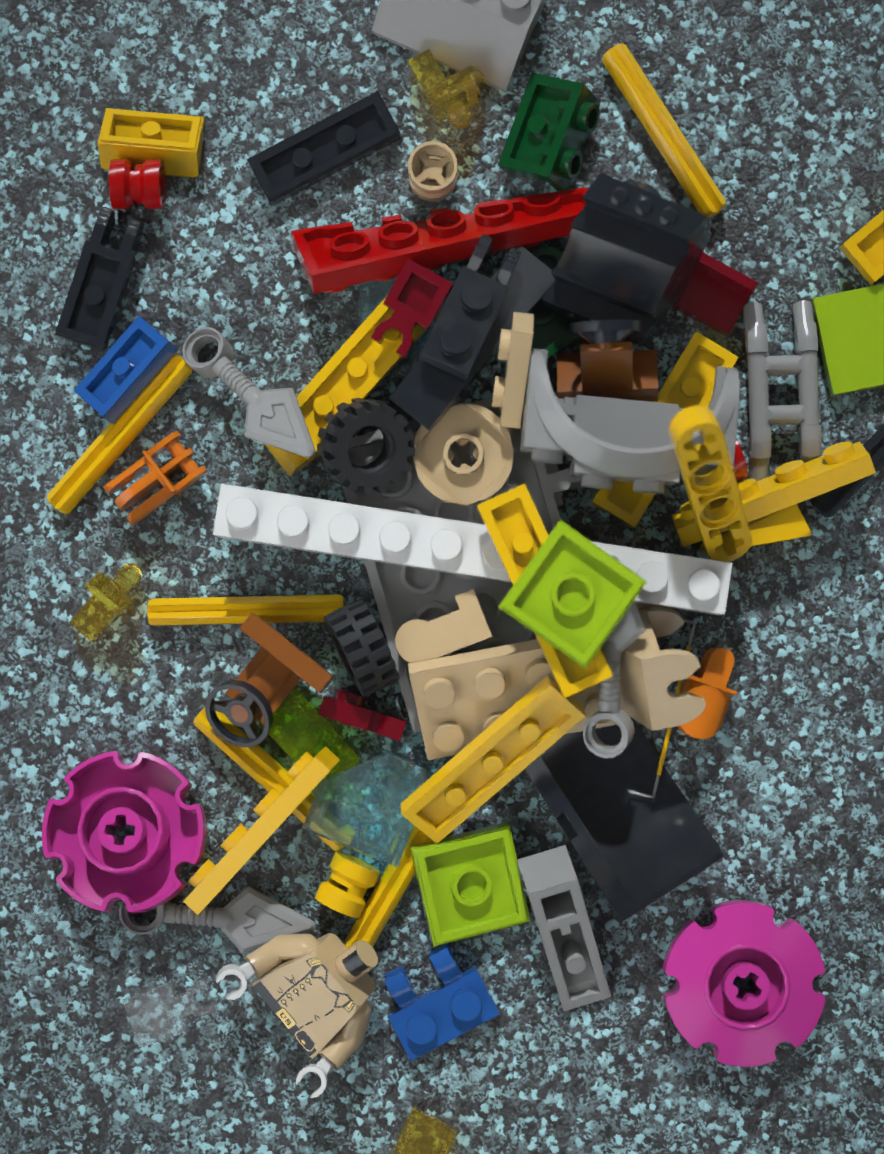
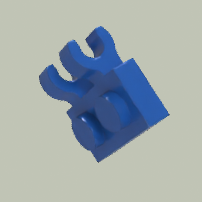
M447 943L429 951V958L440 979L443 981L442 984L418 996L403 965L385 974L386 979L384 982L399 1006L389 1011L387 1017L410 1061L500 1015L499 1009L477 967L474 966L462 973Z

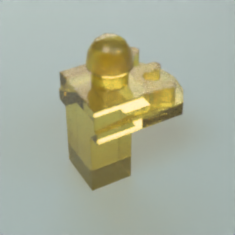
M429 49L407 60L410 74L437 124L447 119L454 129L465 130L472 121V115L468 107L480 102L477 95L481 93L479 88L483 84L484 75L479 67L470 65L445 78Z
M134 563L123 565L117 570L118 574L114 579L110 575L98 571L91 581H88L84 586L93 595L69 623L91 642H97L118 616L128 617L132 612L131 608L138 599L129 591L133 586L136 587L141 580L142 573L138 565Z

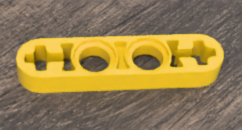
M705 406L688 407L678 412L672 418L669 425L671 441L699 534L708 555L715 561H734L742 557L749 550L752 544V537L725 437L711 409ZM700 430L704 443L694 446L692 433ZM708 463H718L714 471L701 476L694 475L699 467ZM728 498L724 505L716 509H705L706 505L715 499ZM728 526L729 536L722 538L719 529Z

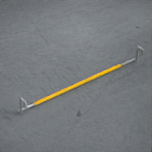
M683 619L685 623L692 624L688 645L685 650L690 652L696 624L694 621ZM678 680L675 694L681 692L683 680ZM672 727L666 730L652 795L628 790V793L651 799L655 798Z

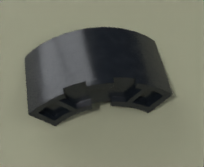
M631 718L634 725L633 740L621 754L615 757L603 758L596 756L586 746L583 731L562 736L525 768L621 922L723 857L722 849L691 807L664 765L654 799L628 793V790L652 795L660 760L633 718ZM618 724L596 728V734L603 743L616 745L621 742L622 733Z

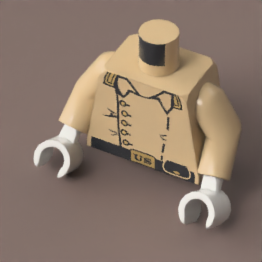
M328 933L318 939L311 934H280L245 957L246 963L240 967L235 964L223 966L218 971L216 983L230 974L238 976L241 980L240 985L225 995L227 1000H235L244 994L247 988V980L254 975L257 977L251 985L312 1059L318 1054L322 1057L317 1064L303 1067L296 1077L297 1085L308 1072H315L320 1076L321 1086L310 1096V1098H315L324 1092L328 1083L327 1075L333 1068L339 1070L364 1041L372 1014V1009L367 999L376 989L374 980L367 972L377 966L378 957L373 947L363 940L357 941L347 949L338 936L332 933Z

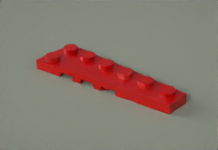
M589 187L523 196L510 200L482 202L475 207L474 213L469 214L449 210V207L430 210L431 215L427 220L402 221L401 214L382 217L383 226L354 230L353 222L298 229L291 231L294 250L314 294L320 292L337 293L354 284L372 280L378 282L391 280L400 274L407 259L428 270H436L443 267L446 263L471 258L482 234L493 238L489 256L494 252L520 246L530 248L537 246L544 240L561 236L570 237L571 223L586 205L582 196Z

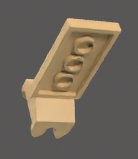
M668 607L638 609L646 631L621 652V660H619L621 661L619 673L620 709L652 731L688 723L704 711L706 707L704 697L690 692L673 694L667 689L672 682L687 679L701 667L700 662L693 653L675 648L660 650L656 640L658 637L671 635L684 624L683 617L678 611ZM537 639L408 664L409 677L427 759L433 760L458 754L547 675L556 681ZM599 683L572 695L583 705L586 717L566 734L583 731L589 718L599 710V687L601 686ZM603 719L597 722L596 728L617 724L612 720Z

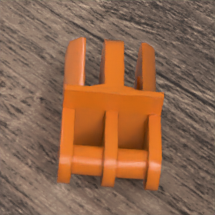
M178 431L169 434L148 451L144 450L142 458L103 486L108 495L116 493L150 468L151 471L128 487L116 498L115 504L121 511L136 504L160 485H163L161 490L128 514L126 519L132 527L175 494L180 496L182 491L208 471L204 465L198 467L192 459L194 455L191 448L185 449L180 443L181 434ZM167 449L173 459L161 467L155 458ZM180 467L186 474V477L177 484H174L168 475Z
M710 648L703 655L700 663L701 667L698 669L697 675H691L684 680L680 693L690 692L704 697L706 701L704 711L697 718L677 726L687 736L707 739L713 737L721 728L732 695H737L738 693L726 688L735 661L734 655L730 650L726 648Z

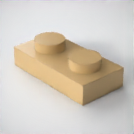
M513 312L511 330L501 329L498 360L507 361L505 377L495 376L492 407L501 408L500 426L520 429L533 338L534 314Z

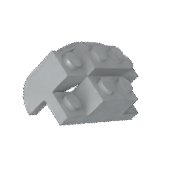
M531 348L522 411L523 426L520 451L532 452L531 461L561 464L563 462V455L567 456V461H571L569 477L582 478V487L612 489L613 481L634 483V492L664 494L665 486H673L679 483L680 467L669 434V425L672 418L678 412L684 410V408H679L678 404L576 395L575 398H556L547 370L548 350ZM717 366L713 394L708 408L713 411L723 431L733 467L739 409V374L736 368ZM700 430L692 433L694 446L704 443ZM718 463L705 464L699 467L694 475L708 474L717 468Z

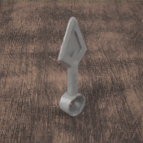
M203 327L195 330L188 336L182 349L183 358L186 363L204 378L218 376L247 404L245 437L306 458H310L315 454L310 433L292 387L260 390L232 363L234 356L232 346L214 328ZM212 342L218 343V352L215 357L209 362L198 363V354L202 347Z
M635 601L601 647L613 677L599 683L601 685L599 687V710L589 718L583 730L584 742L588 749L596 756L603 758H612L621 754L633 740L634 736L633 721L626 712L620 709L619 673L621 661L619 660H621V652L646 631ZM609 719L618 724L622 733L621 742L616 745L603 743L596 734L597 722Z
M247 887L225 907L208 908L206 906L199 915L186 904L177 905V903L166 902L157 907L156 919L150 924H140L133 920L123 900L119 908L120 920L123 926L131 933L138 935L149 934L156 930L162 922L214 926L221 928L242 954L258 949L277 935L306 934L314 931L316 927L312 919L251 887Z

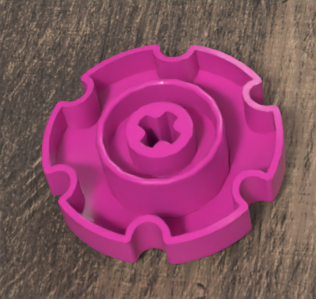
M112 751L84 761L65 776L64 780L69 786V793L62 800H49L43 817L42 846L46 858L51 860L60 859L62 861L63 870L56 877V881L67 894L85 906L107 913L111 911L116 901L123 900L127 911L136 914L165 904L185 888V883L180 878V871L187 864L198 866L201 863L206 847L207 823L202 806L199 804H186L185 795L192 788V784L179 770L161 758L144 752L138 754L135 762L126 765L123 761V756L116 751ZM126 821L128 825L135 828L134 836H126L123 843V840L115 837L116 829L124 828Z
M734 900L715 904L711 907L713 917L708 924L700 925L694 919H689L676 933L670 943L664 959L663 970L667 975L676 978V984L671 990L663 993L667 1011L678 1031L691 1046L697 1049L706 1042L714 1043L713 1055L718 1062L742 1067L759 1066L774 1062L776 1060L775 1049L779 1043L789 1042L795 1048L799 1047L812 1033L821 1017L825 996L819 990L813 989L812 986L814 978L825 972L821 954L810 935L792 918H788L782 924H774V909L767 904L749 900ZM737 976L741 978L749 976L754 984L750 990L745 987L738 989L733 983L734 979Z

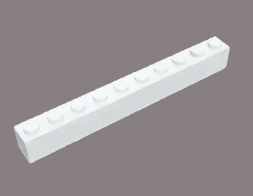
M221 484L213 530V535L511 583L484 524ZM591 541L609 555L616 556L620 563L647 581L634 600L636 603L713 615H725L733 563Z

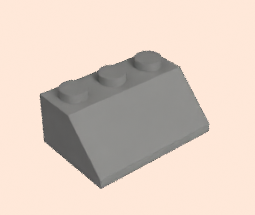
M380 0L371 33L506 92L543 11L546 0Z

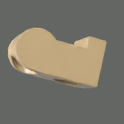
M475 589L455 596L459 610L431 621L416 619L403 624L397 631L395 638L396 650L399 655L407 662L415 663L441 657L492 637L493 634Z

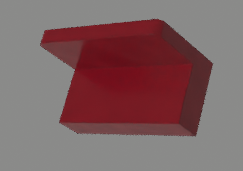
M702 253L680 302L672 308L727 337L748 298L754 293L758 282Z

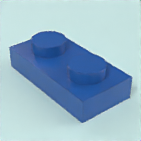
M138 316L73 391L113 425L178 349L144 319Z

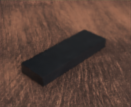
M379 91L248 158L247 161L272 207L402 139V136Z

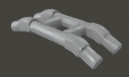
M798 301L792 306L795 325V351L797 355L767 356L768 338L766 324L764 323L763 306L761 303L751 302L743 307L750 418L749 479L759 481L769 477L772 445L770 425H800V460L805 463L821 456L822 434L819 419L817 369L818 336L812 303L810 301ZM798 375L799 405L769 406L768 376Z

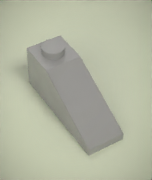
M566 845L517 859L563 1011L610 998L611 993L578 878Z

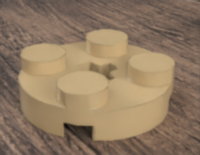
M473 404L450 406L431 431L421 425L415 436L414 447L416 448L413 460L418 478L426 490L441 501L461 506H470L485 501L494 496L504 486L510 476L514 449L507 427L500 426V418L485 407ZM468 442L473 443L476 448L472 455L477 460L476 463L471 467L467 464H462L459 468L455 467L451 463L454 459V454L450 450L451 446L455 443L460 446H464Z

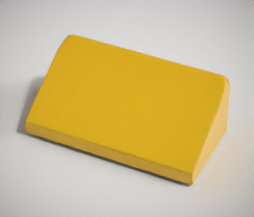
M106 108L98 139L100 165L103 169L109 170L111 159H127L136 168L137 164H142L146 159H162L165 166V175L198 177L204 117Z

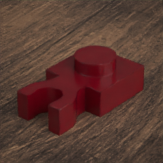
M407 259L383 302L385 307L394 312L389 319L381 322L376 327L371 339L381 345L388 332H400L403 336V341L396 353L406 359L413 347V331L415 327L419 325L428 331L430 330L454 286L453 283Z
M338 688L336 697L329 694L324 695L318 715L388 738L401 740L407 720L366 707L364 705L367 697H362L359 694Z

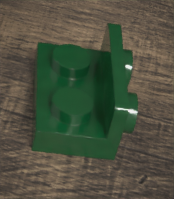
M531 73L498 166L506 173L548 182L556 191L569 190L572 181L578 177L583 164L582 154L589 135L595 131L600 118L599 100L584 83Z

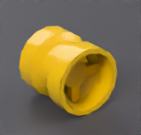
M336 851L329 865L331 869L329 879L321 882L314 898L339 913L353 918H360L366 905L364 895L368 888L374 887L381 871L357 857Z

